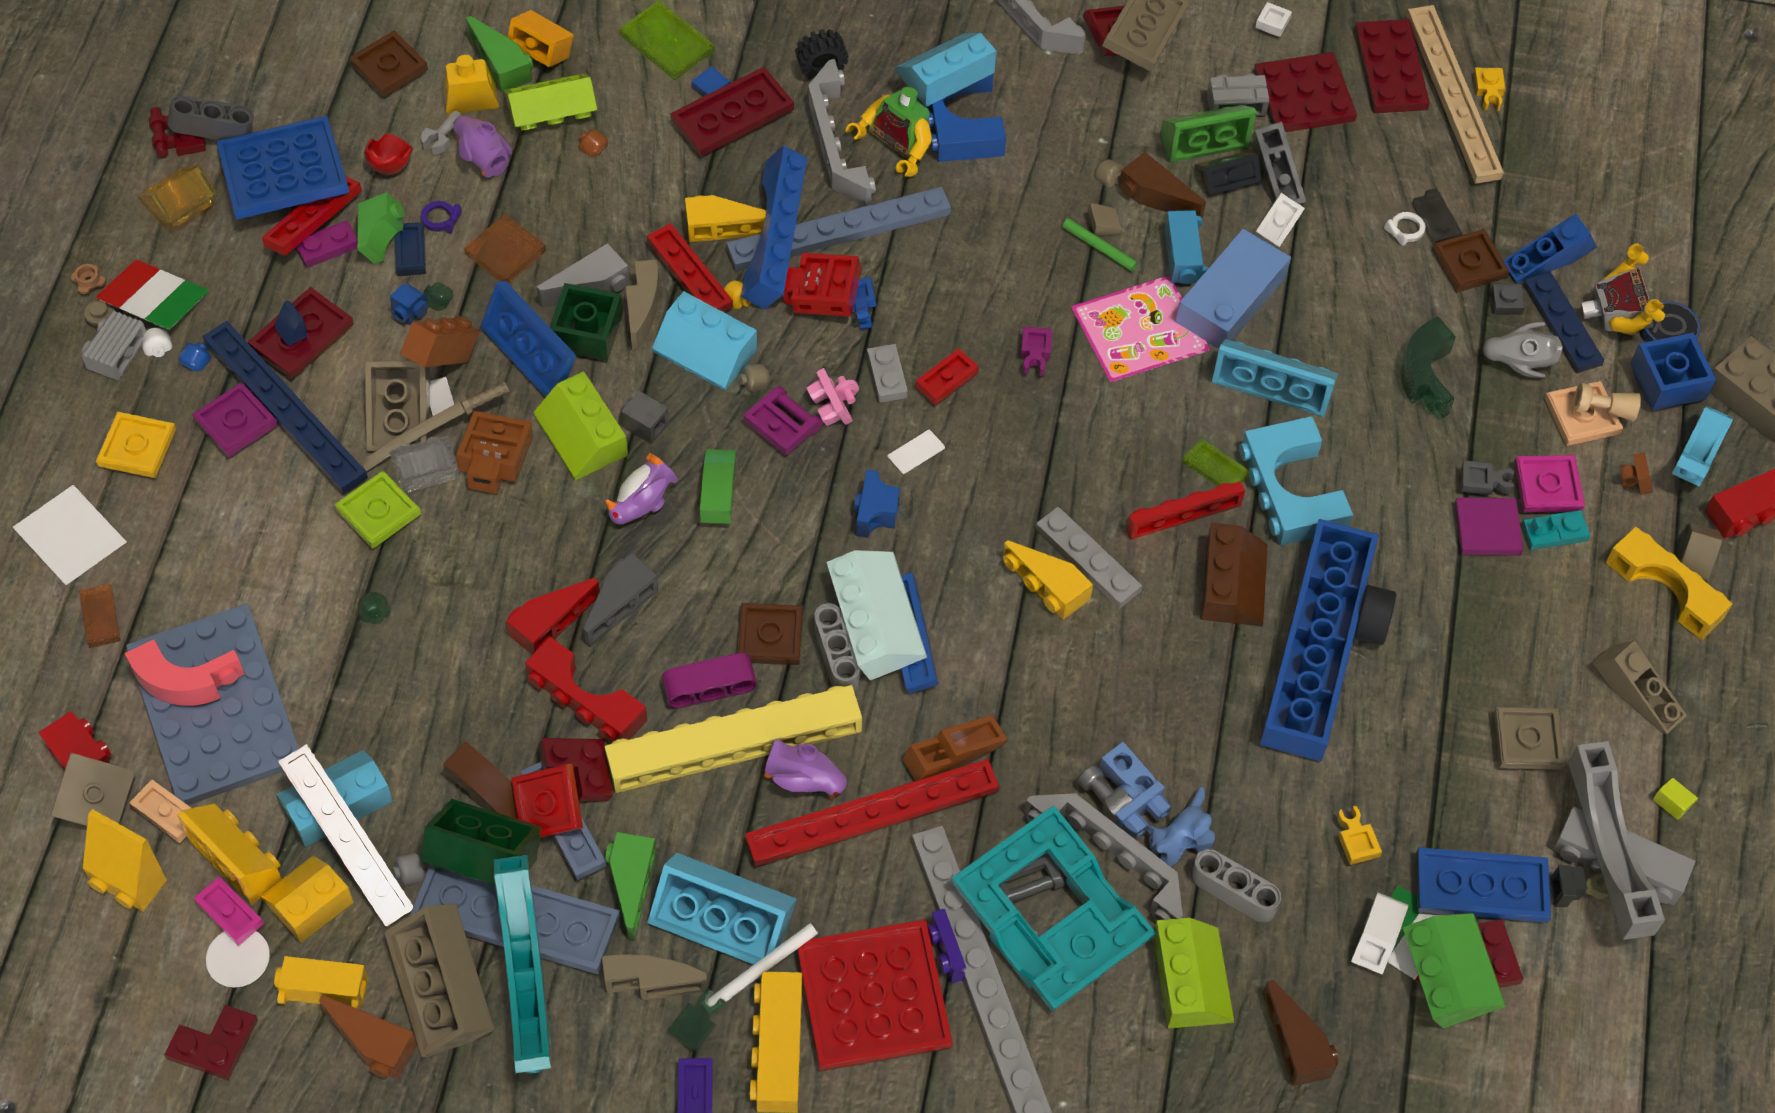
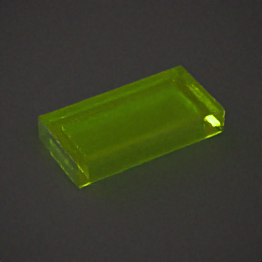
M1203 438L1198 441L1183 459L1184 464L1216 486L1238 481L1243 483L1249 475L1248 469Z

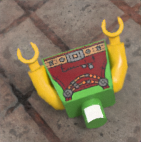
M904 87L902 91L899 90L892 95L886 94L877 99L861 115L863 119L859 123H850L845 130L846 133H851L857 127L858 133L853 140H858L865 137L867 132L866 126L869 124V131L908 159L900 160L896 165V172L903 173L906 167H908L905 177H913L917 174L918 166L916 162L922 159L932 141L929 126L930 112L916 101L918 92L913 87Z

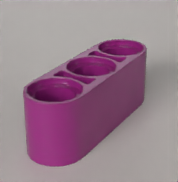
M737 653L674 667L665 671L661 677L668 705L672 708H683L745 694L757 687L751 659L746 653Z

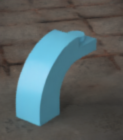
M1706 406L1672 474L1700 487L1734 418Z

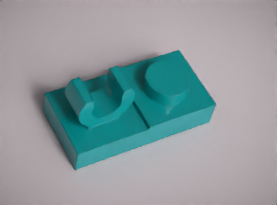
M1582 510L1523 519L1521 524L1530 550L1588 542L1591 536Z

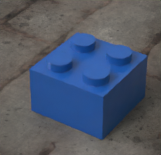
M1694 333L1639 343L1630 362L1652 411L1706 400L1716 381Z

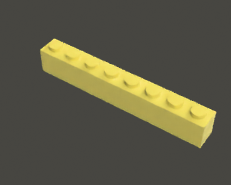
M852 685L846 687L834 686L825 692L817 694L805 693L793 700L785 702L773 701L764 707L756 709L745 708L737 711L735 714L724 717L712 716L703 722L691 725L684 723L663 732L651 731L642 737L630 740L618 739L610 745H606L605 752L615 793L767 756L771 752L775 739L791 746L798 744L812 745L862 732V715Z

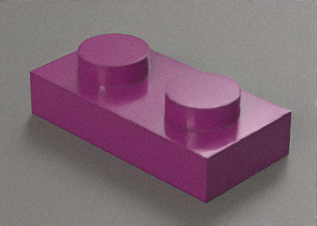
M348 220L311 234L296 249L306 268L357 249L358 238Z

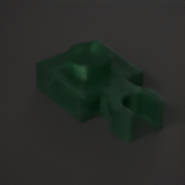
M706 989L702 993L700 1004L697 1008L688 1003L668 1029L694 1051L700 1048L717 1025L710 1019L711 1015L720 1011L725 1004V1000L719 998L715 1005H709L708 999L714 992L711 989Z

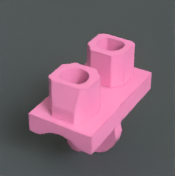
M824 368L817 371L819 379L806 388L815 404L829 397L831 402L817 409L823 422L827 426L839 420H842L845 425L853 422L843 400H847L848 404H853L856 401L854 395L859 391L857 382L855 380H846L844 376H840L837 378L838 385L835 386L832 378H829Z

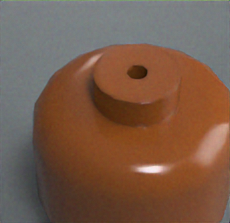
M592 129L588 133L584 131L578 139L581 141L578 146L579 150L590 157L598 156L608 146L607 137L597 129Z

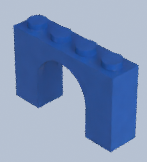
M994 73L927 106L930 111L929 126L930 129H933V134H931V150L937 152L938 162L1001 157L1005 155L1006 135L1002 117L964 119L952 114L945 106L948 100L957 95L992 92Z

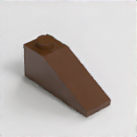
M1146 152L1121 170L1119 188L1126 196L1131 197L1138 204L1164 212L1196 211V216H1200L1203 219L1206 201Z
M1274 980L1267 981L1262 994L1292 1086L1331 1078L1336 1065H1338V1055L1334 1045H1329L1326 1034Z

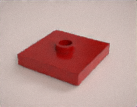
M564 764L511 777L517 818L541 826L540 838L583 828L573 764Z

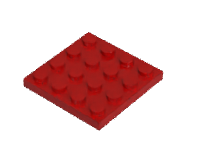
M926 919L814 938L797 949L820 1071L952 1048L953 1041Z

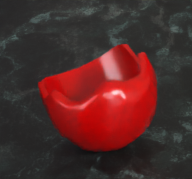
M386 133L377 141L370 139L365 147L364 155L367 164L376 173L394 175L402 171L407 165L413 147L403 139Z

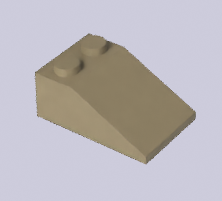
M365 361L367 452L377 451L403 433L429 419L430 367H422L413 361ZM428 433L399 451L427 450Z

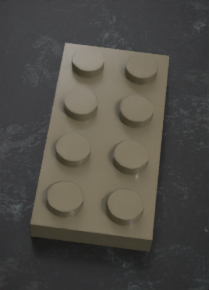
M1128 0L1102 46L1151 72L1190 2L1187 0Z

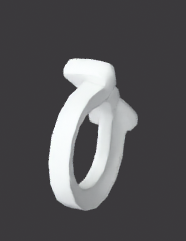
M1411 212L1397 214L1393 220L1389 219L1384 226V229L1391 233L1401 246H1405L1407 242L1419 240L1426 228L1422 218ZM1402 219L1413 220L1417 223L1419 231L1414 234L1402 233L1397 228L1398 222Z

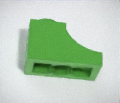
M387 192L358 203L357 250L373 264L384 261V254L389 242L395 234L403 230L404 208L399 201H396Z

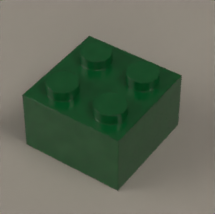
M564 283L550 328L575 355L608 361L623 316L621 294Z

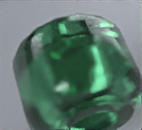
M435 282L432 287L428 285L423 292L428 297L427 303L429 308L436 311L446 309L454 297L453 290L441 282Z
M378 592L367 593L358 602L360 619L365 623L379 624L383 621V618L388 617L391 613L387 598Z

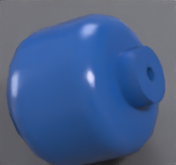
M198 342L197 345L187 343L178 359L181 362L180 364L195 372L203 370L211 361L212 356L207 352L208 347Z

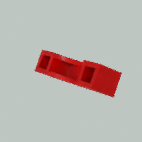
M551 637L525 662L527 680L532 686L538 690L542 688L546 690L559 706L569 707L582 723L595 726L599 729L598 731L601 736L608 742L612 743L618 739L630 740L648 721L646 706L623 689L606 695H595L579 688L573 680L576 670L574 654Z

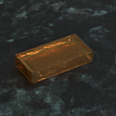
M111 584L79 590L89 648L120 642L121 638Z

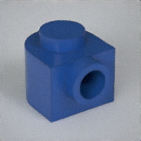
M408 283L402 284L390 295L392 314L402 323L406 322L411 325L417 317L421 318L428 310L427 295Z

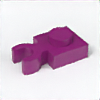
M1023 326L1021 357H1026L1023 365L1024 374L1028 375L1029 367L1033 365L1039 367V376L1045 374V359L1050 360L1052 329Z

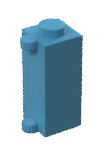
M1167 211L1164 234L1171 283H1197L1209 269L1208 266H1203L1198 227L1203 225L1202 217L1196 216V211Z

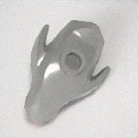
M1532 322L1523 324L1506 335L1487 339L1483 346V352L1486 358L1492 361L1503 362L1523 376L1544 378V374L1532 369L1557 365L1563 347L1558 336L1533 331L1534 329L1546 326L1544 322Z

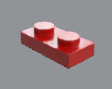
M958 348L916 380L915 387L936 405L978 374L979 366Z

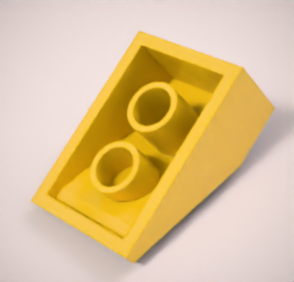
M94 809L89 812L83 870L89 879L87 883L99 893L104 894L105 891H108L115 895L114 899L128 909L134 906L144 911L167 881L147 839Z

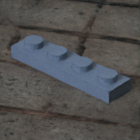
M542 761L522 770L521 775L543 770ZM583 818L582 829L553 835L577 881L606 867V861Z

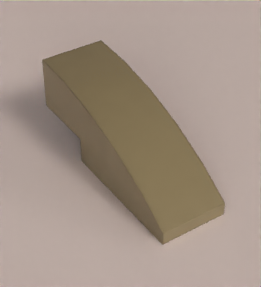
M658 259L635 261L637 285L626 286L632 350L640 348L655 318L660 292Z
M621 954L602 956L607 993L640 989L641 1000L645 1001L708 991L706 972L684 963L648 955Z

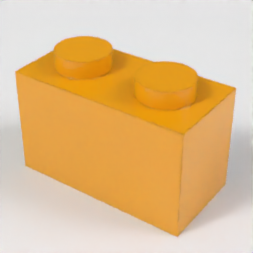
M532 10L511 18L507 38L519 44L523 53H528L530 57L548 67L569 58L574 37L573 33Z

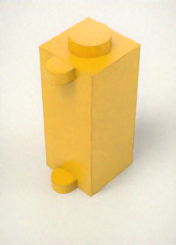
M284 956L282 967H278L276 970L274 985L279 990L278 1004H286L287 1000L320 1004L319 999L324 995L360 1010L363 1006L369 977L365 966L360 964Z

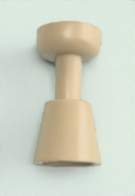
M1579 383L1574 395L1573 409L1576 412H1586L1590 405L1607 408V412L1634 422L1639 413L1641 396L1639 393H1611L1609 397L1593 394L1592 387L1589 384Z

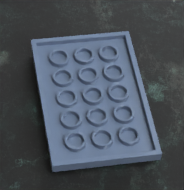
M248 603L126 644L127 650L130 651L154 639L167 661L173 665L185 668L203 665L234 650L245 673L238 677L235 682L217 688L220 699L194 706L174 705L161 701L149 694L138 682L174 794L178 799L187 805H191L284 772L278 762L298 750L299 747Z

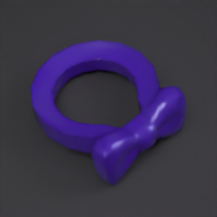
M435 201L426 205L420 216L427 229L431 231L446 230L448 233H452L455 223L462 214V209L459 204H455L453 207L447 202ZM443 208L451 216L447 221L433 223L427 219V215L433 209Z

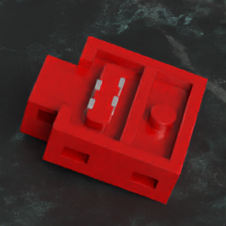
M802 253L800 268L788 267L784 294L782 295L784 303L792 304L795 313L851 316L862 272L859 257Z

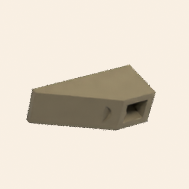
M1635 640L1613 644L1593 662L1609 687L1664 735L1668 734L1687 716Z

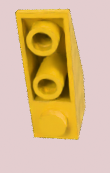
M1009 540L1004 542L1003 561L1009 570L1016 571L1023 578L1026 587L1031 592H1036L1043 599L1045 606L1050 612H1056L1064 620L1091 600L1093 584L1072 563Z

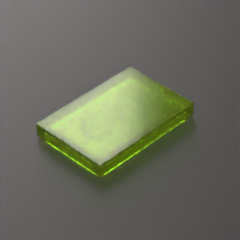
M660 0L619 28V35L674 80L715 51V45Z

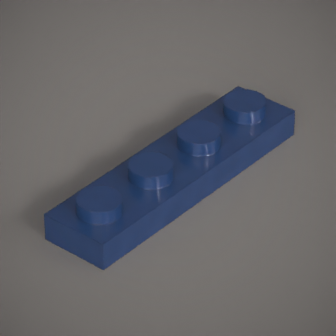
M1551 271L1525 279L1524 287L1553 335L1559 337L1563 347L1562 350L1575 372L1580 373L1602 366L1604 358Z

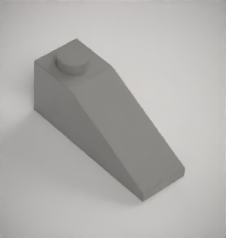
M607 243L538 285L539 304L542 307L557 305L564 283L609 292L621 291L630 283L628 265Z

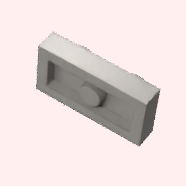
M896 344L867 348V358L879 403L908 398V390Z

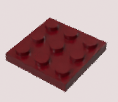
M1334 52L1255 64V76L1265 75L1266 88L1269 95L1267 110L1272 124L1282 122L1285 132L1356 121L1357 113Z

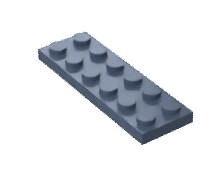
M431 864L410 916L428 905L456 904L466 936L504 947L496 886L479 879L466 878L462 874L448 869L435 868ZM532 885L541 958L598 975L603 964L602 956H606L618 924L620 910Z

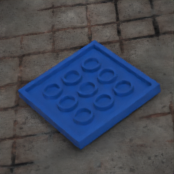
M328 116L216 141L236 220L350 193Z

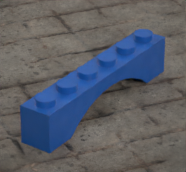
M785 145L765 161L762 184L767 194L766 218L758 246L745 272L741 298L763 309L767 308L784 294L807 157Z

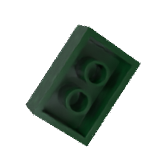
M451 799L425 826L420 861L432 864L433 867L438 869H448L460 873L466 878L479 879L496 886L494 859L527 855L530 869L537 860L542 827Z

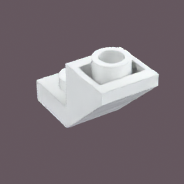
M1377 892L1351 962L1383 974L1395 946L1408 904Z

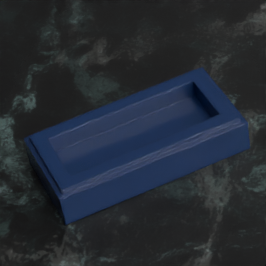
M423 222L404 223L403 230L395 234L397 276L426 274Z

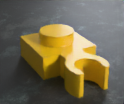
M1475 68L1473 73L1476 96H1484L1483 110L1487 111L1491 102L1497 106L1496 109L1499 111L1503 101L1501 96L1504 95L1506 89L1503 68Z
M1353 806L1351 810L1353 819H1347L1344 816L1343 810L1340 809L1337 820L1345 830L1340 831L1338 837L1349 865L1379 858L1382 854L1380 845L1371 824L1361 826V814L1358 807Z

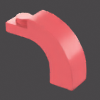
M154 639L124 653L140 685L155 698L174 705L194 706L218 700L221 698L217 690L218 687L231 684L238 677L245 674L234 650L203 665L191 668L179 667L167 661Z

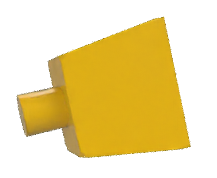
M464 54L457 58L456 63H448L445 66L443 93L447 115H450L453 111L466 113L499 108L496 84L485 60H473L470 55Z

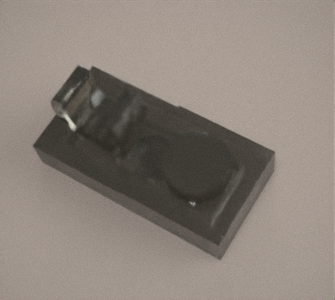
M1437 188L1427 190L1424 196L1413 199L1412 205L1417 215L1425 222V230L1433 244L1463 235Z

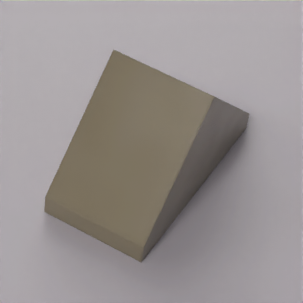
M1689 523L1680 562L1691 571L1698 573L1706 583L1709 580L1723 541L1720 531Z

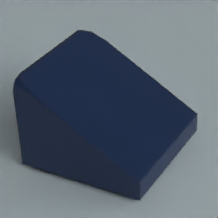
M285 301L275 322V330L288 346H292L306 338L308 333L302 316L290 301Z

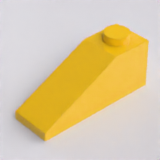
M699 195L685 198L689 242L750 237L761 234L763 231L766 210L714 195Z

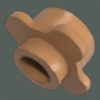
M83 264L71 275L72 281L77 283L78 291L81 294H87L90 290L102 287L106 283L105 277L99 274L98 266L93 264Z

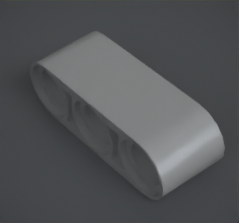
M822 604L816 609L814 614V630L832 687L852 685L855 693L860 684V668L857 664L842 611L835 604ZM832 621L834 624L825 625L823 622ZM840 647L843 650L832 651L831 648ZM847 673L852 675V677L842 678L839 675Z
M1205 849L1197 854L1191 872V878L1195 885L1255 921L1268 922L1275 917L1281 901V892L1274 884L1215 850ZM1201 866H1209L1215 872L1207 873L1201 869ZM1229 883H1239L1243 889H1234ZM1258 899L1268 900L1271 906L1261 905Z

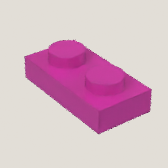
M220 877L193 898L195 903L237 946L264 925L262 919Z

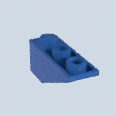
M1575 213L1503 261L1518 284L1525 281V279L1572 264L1597 248L1590 232Z

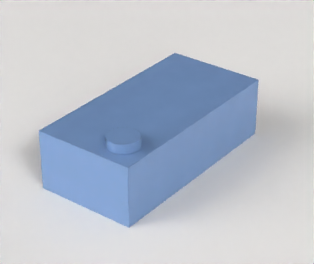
M1242 229L1179 302L1176 323L1218 349L1225 339L1233 341L1287 276L1291 256L1247 230Z

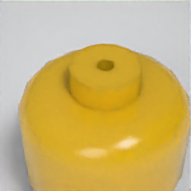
M735 280L729 282L724 287V290L733 300L732 309L737 310L742 306H749L751 302L741 298L743 283Z

